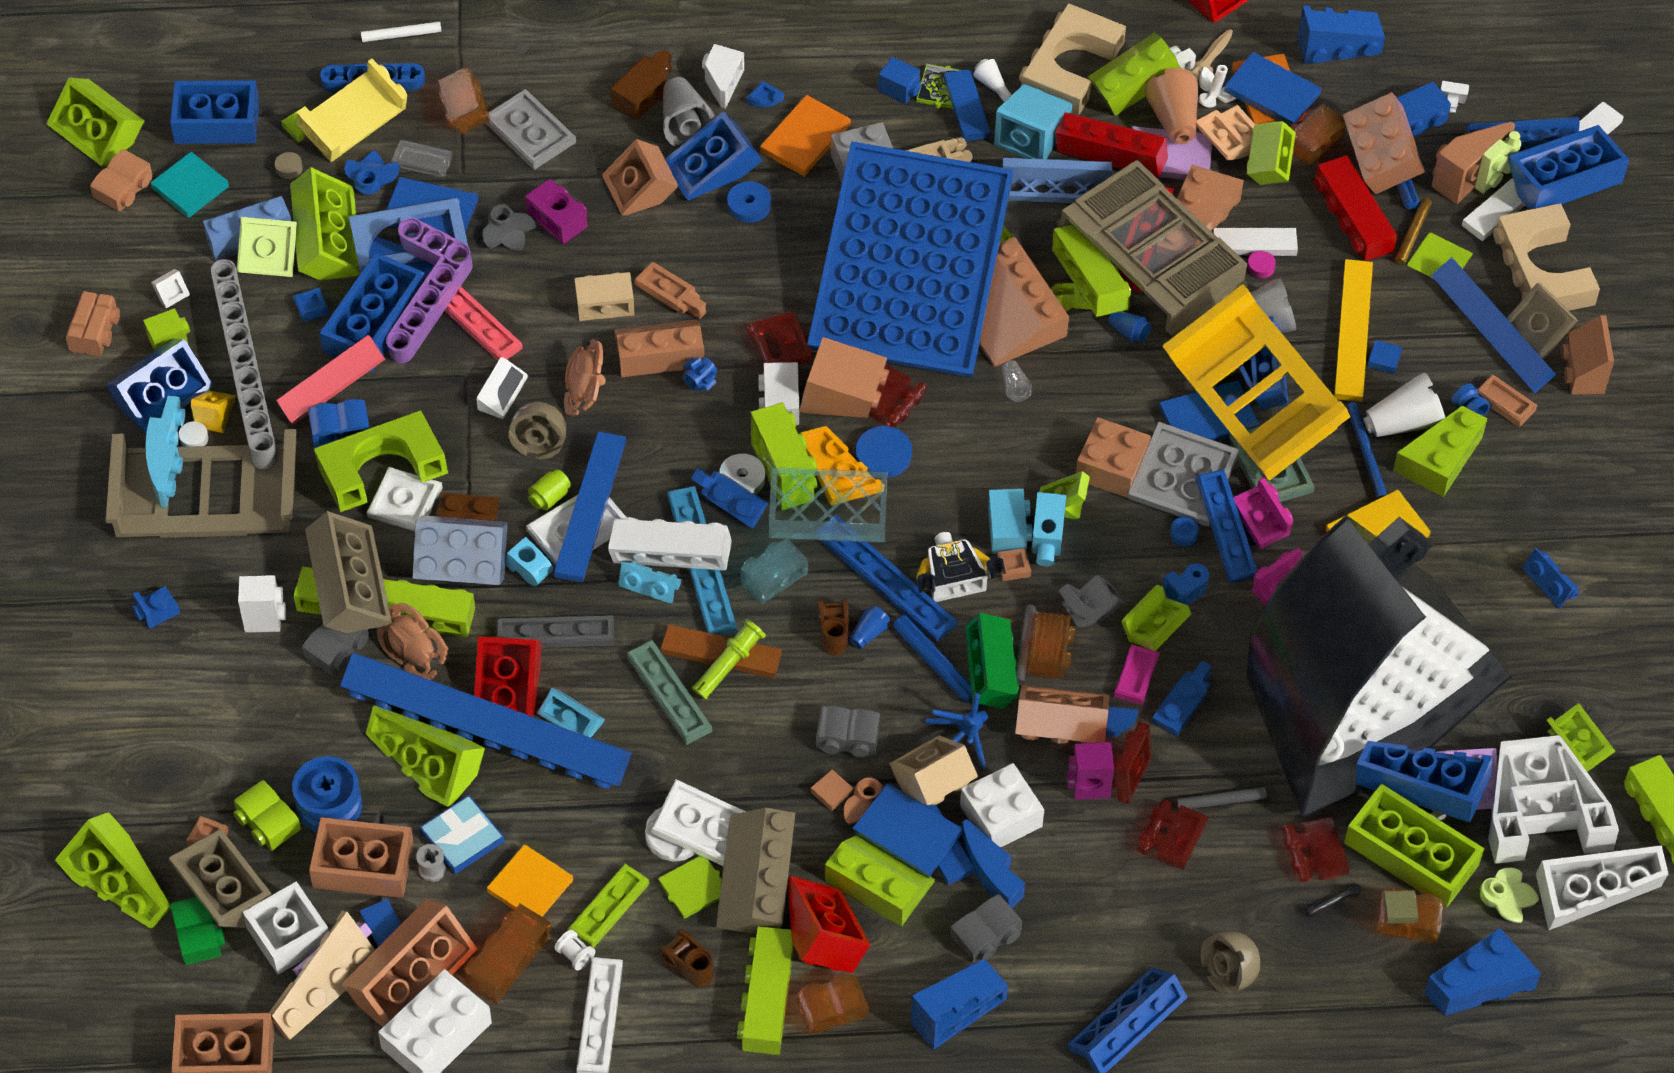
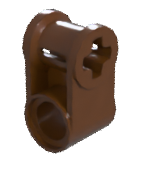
M842 599V602L818 600L819 626L821 627L822 648L830 655H840L848 647V600Z
M679 929L674 939L666 946L662 945L657 949L664 963L676 970L693 986L705 987L713 981L714 966L711 953L696 942L684 929ZM696 966H705L701 970L694 969Z

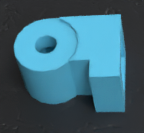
M526 537L507 553L505 565L513 572L516 570L532 586H537L553 572V566L550 561Z

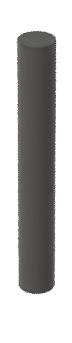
M1027 605L1024 614L1015 668L1019 685L1024 684L1037 613V607L1034 605Z
M1265 787L1179 798L1176 799L1177 810L1180 811L1267 799V792Z

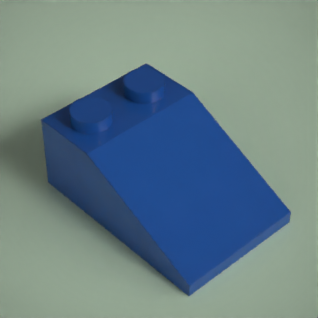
M724 111L665 159L678 184V188L687 200L742 178L763 161L739 126Z

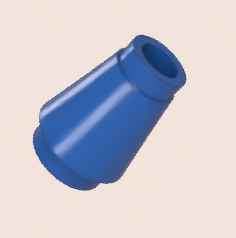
M1119 311L1111 313L1108 319L1109 325L1113 326V328L1133 343L1144 342L1151 331V323L1147 322L1146 317Z
M872 605L870 609L864 610L848 639L854 646L862 649L888 628L887 624L890 618L879 607Z

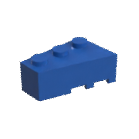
M1302 6L1297 42L1304 64L1382 54L1385 35L1376 12L1347 10L1346 13H1336L1333 11V8L1315 11L1311 10L1310 6Z
M1270 316L1269 319L1274 323V325H1275V326L1279 329V331L1282 333V331H1281L1280 327L1278 326V324H1277V322H1276L1274 316ZM1265 346L1240 365L1239 368L1251 389L1278 369L1281 364ZM1286 375L1255 398L1261 410L1289 405Z
M1499 928L1429 976L1425 994L1446 1016L1480 1006L1482 1002L1496 998L1499 1000L1508 998L1510 994L1520 991H1533L1536 989L1541 973Z

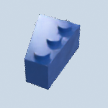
M986 959L972 963L964 970L912 995L911 1024L934 1050L1007 1000L1008 985Z

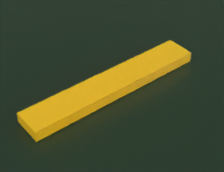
M1345 259L1334 397L1338 400L1362 402L1373 262Z

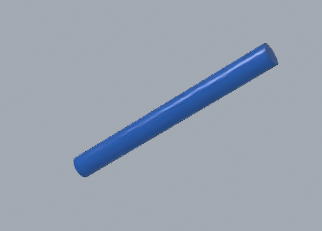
M1349 403L1346 408L1350 415V421L1376 499L1378 500L1386 496L1387 492L1357 404Z

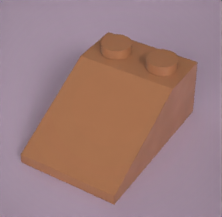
M1507 122L1456 137L1448 145L1443 144L1436 153L1437 162L1432 171L1434 176L1431 187L1455 204H1458L1475 188L1483 154L1499 139L1504 141L1509 137L1510 132L1514 131L1515 124Z

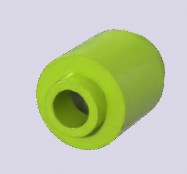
M555 469L553 472L548 471L528 489V499L536 509L548 510L568 493L571 483L562 471Z

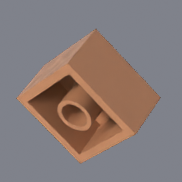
M1097 417L1077 460L1076 473L1081 471L1086 473L1090 477L1089 485L1128 498V493L1149 446L1151 436Z

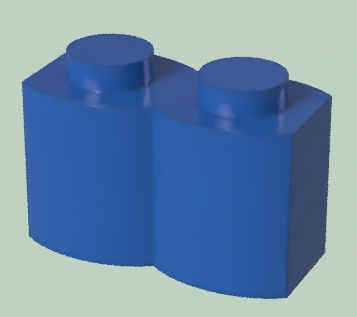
M347 399L338 404L319 403L308 408L314 448L370 429L365 400Z

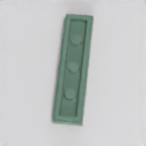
M653 640L627 652V659L686 745L712 732L711 724Z

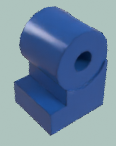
M1191 564L1179 576L1174 571L1170 572L1163 579L1162 587L1165 595L1169 599L1189 605L1206 592L1209 571L1201 564Z

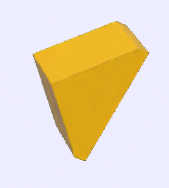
M208 390L191 399L194 421L202 423L207 430L223 433L236 395Z

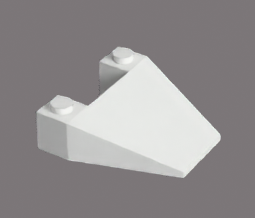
M1560 735L1501 742L1488 835L1495 864L1524 861L1529 844L1528 834L1577 829L1584 854L1614 851L1619 828L1612 806Z

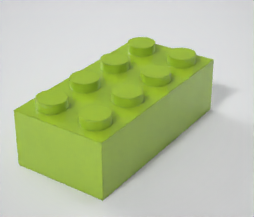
M1383 784L1377 788L1349 824L1344 844L1446 909L1478 868L1484 848Z

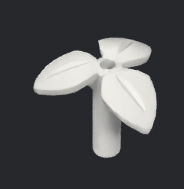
M1219 65L1215 75L1206 67L1202 69L1199 76V84L1203 90L1209 93L1200 94L1198 101L1201 105L1210 108L1216 106V98L1224 103L1237 99L1224 92L1225 87L1222 88L1228 71L1225 65Z

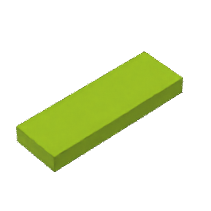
M624 864L570 925L568 931L572 929L578 934L577 938L586 946L594 948L647 888L649 879L627 864Z

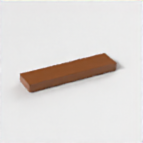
M668 624L661 646V653L712 665L727 648L726 643L729 637ZM756 643L750 649L748 658L740 659L732 668V670L775 679L782 656V649Z

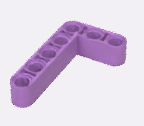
M406 218L399 224L398 232L401 245L407 252L435 266L387 335L386 344L389 356L394 362L399 364L406 363L413 358L473 267L471 252L465 243L416 218ZM410 233L417 234L414 237H407V235ZM434 245L441 246L438 249H430ZM458 257L465 258L462 261H454ZM442 279H450L446 283L439 282ZM429 300L435 301L431 305L424 304L426 301ZM413 322H420L416 327L409 326ZM398 344H406L403 348H394Z

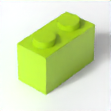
M1283 121L1254 125L1253 136L1250 140L1251 150L1247 162V174L1260 185L1289 182L1296 132Z

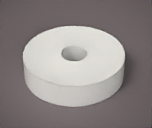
M736 454L727 458L720 467L719 473L727 475L754 494H757L765 484L764 465L755 456ZM745 474L746 477H739V475Z

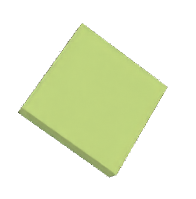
M240 217L237 273L293 277L297 222Z

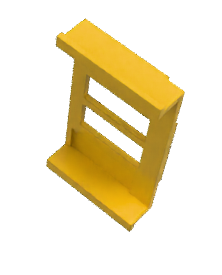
M1244 284L1162 346L1173 363L1269 481L1350 418L1344 404L1341 401L1338 402L1255 302ZM1266 346L1280 362L1281 366L1231 405L1227 406L1212 387ZM1289 373L1304 393L1250 434L1234 414Z

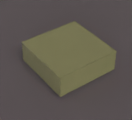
M1415 890L1384 891L1383 901L1387 924L1418 922L1419 916Z

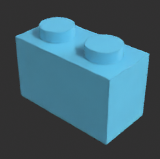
M1024 489L989 490L988 514L992 554H997L998 551L1018 548L1027 549V541H1032V524H1026V517H1030V500H1024Z

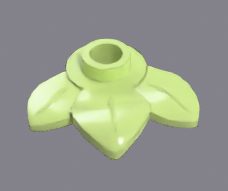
M1503 868L1499 870L1494 878L1486 879L1480 887L1481 900L1489 907H1496L1501 917L1515 923L1523 921L1521 909L1532 907L1539 901V897L1530 885L1521 883L1522 872L1516 868Z

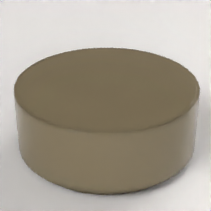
M293 152L280 154L275 160L277 175L283 179L298 177L303 170L301 157Z

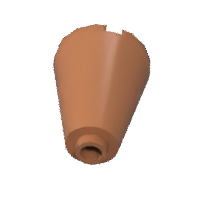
M1170 68L1164 70L1165 74L1159 77L1155 74L1148 80L1144 90L1145 96L1169 139L1173 143L1186 144L1196 135L1198 82L1193 77L1191 71L1182 68Z

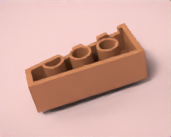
M1191 165L1177 200L1213 233L1214 228L1220 222L1223 223L1233 206L1236 207L1241 201L1244 180ZM1170 214L1166 225L1176 219L1172 214ZM1184 226L1180 227L1158 242L1154 266L1166 267L1201 244V242Z

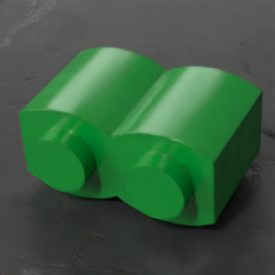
M193 897L170 903L185 965L221 957L220 947L226 945L222 928H215V920L198 898Z

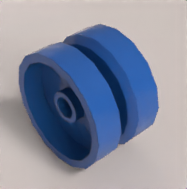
M317 757L303 764L296 772L292 783L293 796L298 817L305 827L318 833L321 817L356 821L359 818L363 806L358 776L351 764L337 757Z

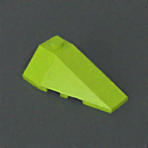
M373 706L366 730V735L387 757H393L402 767L401 771L407 777L411 776L420 785L418 789L425 796L447 807L453 805L478 775L485 748L462 736L379 706Z

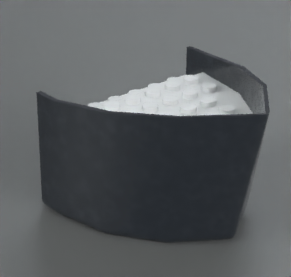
M1345 515L1311 547L1277 584L1250 633L1246 678L1302 817L1312 815L1369 789L1356 784L1357 762L1367 741L1407 745L1408 749L1412 750L1432 748L1488 697L1512 678L1439 584L1427 572L1414 564L1423 559L1427 551L1433 546L1421 532L1401 517H1398L1378 536H1375L1348 515Z

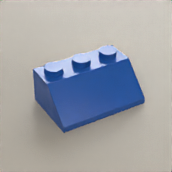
M185 339L170 340L105 384L119 408L144 433H147L150 417H162L168 396L179 397L182 409L191 403V399L214 387Z

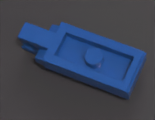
M696 469L691 478L704 487L701 493L706 496L705 498L751 528L755 527L768 505L766 501L723 473L713 471L712 475L704 470Z
M1201 661L1193 674L1187 671L1182 675L1152 717V723L1178 737L1207 696L1208 688L1210 687L1207 679L1211 675L1210 669L1212 666Z

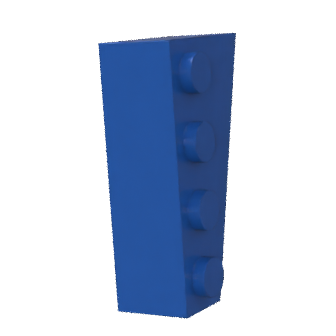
M1367 741L1357 762L1356 784L1375 791L1383 784L1413 804L1470 823L1491 778L1493 756L1469 757L1466 756L1467 753L1454 751L1453 755L1436 753L1435 749L1432 748L1412 750L1408 749L1407 745Z

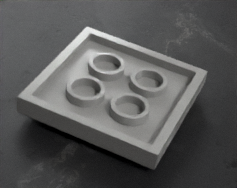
M1158 422L1128 493V499L1179 517L1191 518L1197 523L1209 527L1210 523L1195 478L1200 474L1224 469L1227 479H1229L1239 455V449Z

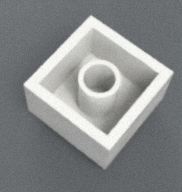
M1014 763L961 788L960 807L967 818L999 847H1003L1041 828L1043 825L1044 808Z
M297 881L243 912L247 930L277 975L306 959L321 945L319 942L326 932H329L327 925Z

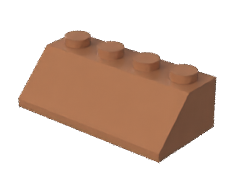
M426 899L342 985L358 1007L384 1027L444 969L453 975L477 950V947L447 905Z

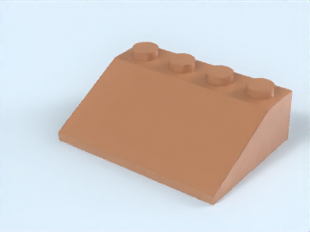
M1015 237L1001 242L999 245L979 344L993 367L1067 336L1068 314Z

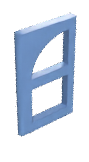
M458 198L349 216L348 221L351 225L360 272L364 270L371 260L369 258V251L375 237L386 227L402 222L406 218L421 219L450 214L455 239L468 246ZM410 233L407 237H414L415 233ZM441 246L431 247L430 249H438ZM409 252L386 255V257L403 264L423 261V259Z

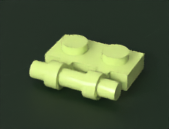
M1510 132L1509 137L1504 141L1499 139L1483 154L1475 189L1484 194L1490 187L1495 188L1503 178L1502 172L1506 174L1511 172L1508 161L1509 155L1519 152L1521 147L1520 134L1518 132Z

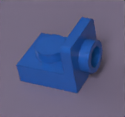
M166 586L143 598L138 591L132 593L135 604L131 605L132 610L138 621L144 620L149 629L181 613L178 604Z

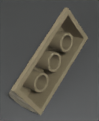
M329 511L325 512L305 529L324 627L344 633H351L389 625L392 621L372 526Z
M761 808L730 815L716 928L756 935L758 926L781 928L795 813Z

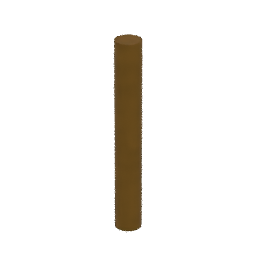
M1428 198L1421 200L1397 253L1395 262L1399 265L1406 263L1432 205V201Z

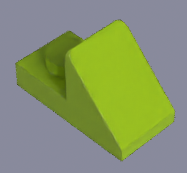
M1081 471L1041 486L1039 492L1066 495L1064 518L1079 519L1082 504L1087 495L1090 477Z

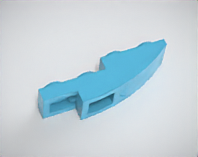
M176 396L167 397L161 418L150 417L146 434V459L155 496L160 506L167 508L169 498L175 495L176 474L181 473L183 458L179 456L177 449L179 437L177 430L179 426L184 424L185 409H181L180 399Z

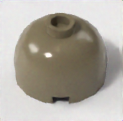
M545 402L528 403L515 413L510 423L508 437L512 446L525 456L528 452L539 454L535 459L551 458L560 452L566 439V422L556 407Z
M1235 930L1222 931L1213 934L1203 941L1201 963L1202 967L1208 966V970L1212 974V976H1207L1209 982L1218 991L1224 994H1231L1245 989L1255 981L1260 971V954L1255 943L1246 934Z

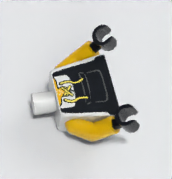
M942 532L935 536L936 546L928 549V558L922 560L916 580L918 583V593H922V590L931 589L932 599L935 602L986 591L987 574H989L990 579L995 578V573L1006 574L1002 558L990 559L977 548H972L969 541L964 539L953 542L949 532Z

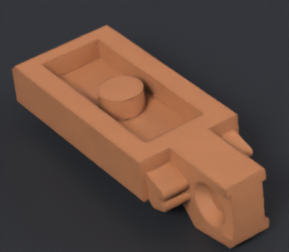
M651 262L634 279L635 286L677 312L679 311L684 314L687 311L689 315L699 320L707 313L706 303L699 299L700 295L695 292V287L654 262Z

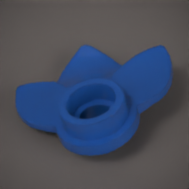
M373 151L361 162L347 160L344 171L346 176L354 181L355 188L359 193L370 195L376 193L382 185L392 182L397 177L399 163L392 162L384 165L380 155Z

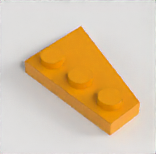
M827 426L801 432L807 444L806 452L808 456L812 455L816 461L817 472L815 474L830 505L884 491L885 485L879 479L875 480L867 472L868 468L861 461L857 462L848 452L849 448Z

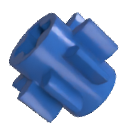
M692 357L683 365L686 369L683 372V380L690 389L694 391L705 389L708 391L717 383L714 379L717 376V368L708 358L698 357L695 359Z

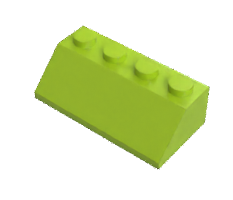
M310 167L290 184L293 222H297L295 243L298 271L318 280L359 276L362 272L359 270L351 225L348 221L349 216L356 215L353 186Z

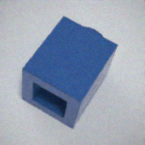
M892 57L879 73L878 92L906 104L912 96L915 97L920 91L922 84L920 82V69Z

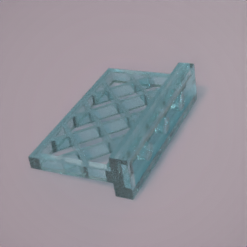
M771 467L769 538L885 542L888 472ZM777 474H790L797 484L784 494L777 487ZM794 474L805 476L799 480ZM811 475H819L826 483L815 495L803 485V482ZM824 476L834 477L830 481H828ZM840 476H847L855 486L842 497L831 484ZM853 477H864V478H862V479L857 483V481H856ZM869 477L881 478V490L872 498L860 486ZM799 486L811 497L800 509L788 499V496ZM830 487L840 500L827 511L816 498ZM859 488L869 501L856 512L845 499ZM776 491L782 496L777 502ZM879 496L880 506L874 501ZM786 500L796 512L788 520L775 519L776 507ZM813 501L825 512L817 521H809L801 513ZM842 502L854 513L846 522H838L830 514ZM872 503L880 511L879 523H866L859 514ZM800 515V517H801L804 521H802V520H793V519H794L796 516ZM828 516L833 522H827L822 520ZM857 517L862 523H853L852 521Z

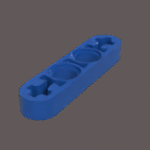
M368 64L328 65L320 73L322 87L329 92H339L354 81L352 79L354 76L367 72ZM381 64L387 69L389 74L393 75L391 80L395 84H400L405 91L418 90L425 85L424 68L419 64ZM411 75H416L414 79H410Z

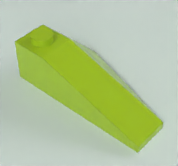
M109 812L88 819L55 859L75 883L81 887L87 886L98 893L97 896L104 901L110 900L121 907L122 912L150 929L154 928L171 908L129 834Z

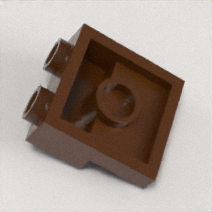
M442 492L439 510L436 511L435 517L497 521L500 504L499 497Z

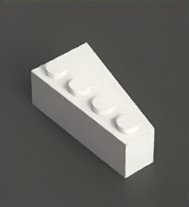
M1662 846L1543 860L1536 872L1548 930L1662 886L1668 876Z

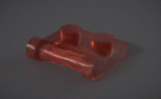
M794 311L751 323L746 328L749 337L754 340L762 358L763 370L764 363L798 362V364L812 360V352L809 345H807V340ZM764 333H771L781 356L773 358L763 335Z

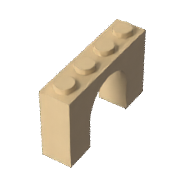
M1068 3L1065 10L1057 14L1052 30L1046 31L1040 49L1036 48L1034 50L1029 66L1023 67L1019 76V81L1022 82L1021 86L1026 84L1057 98H1063L1067 102L1072 103L1071 114L1080 115L1090 99L1092 81L1062 69L1054 59L1065 51L1076 49L1085 50L1112 61L1124 45L1126 26Z
M1561 203L1499 216L1493 235L1495 242L1500 244L1503 250L1505 264L1509 265L1512 270L1513 282L1516 287H1519L1522 293V300L1536 283H1541L1570 311L1596 304L1600 288L1591 268L1588 267L1565 273H1550L1536 267L1527 254L1534 248L1566 241L1571 224Z

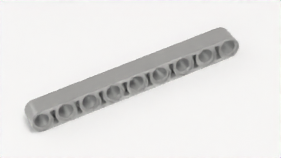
M221 259L211 266V275L250 456L256 468L269 469L277 462V452L236 266L230 260Z

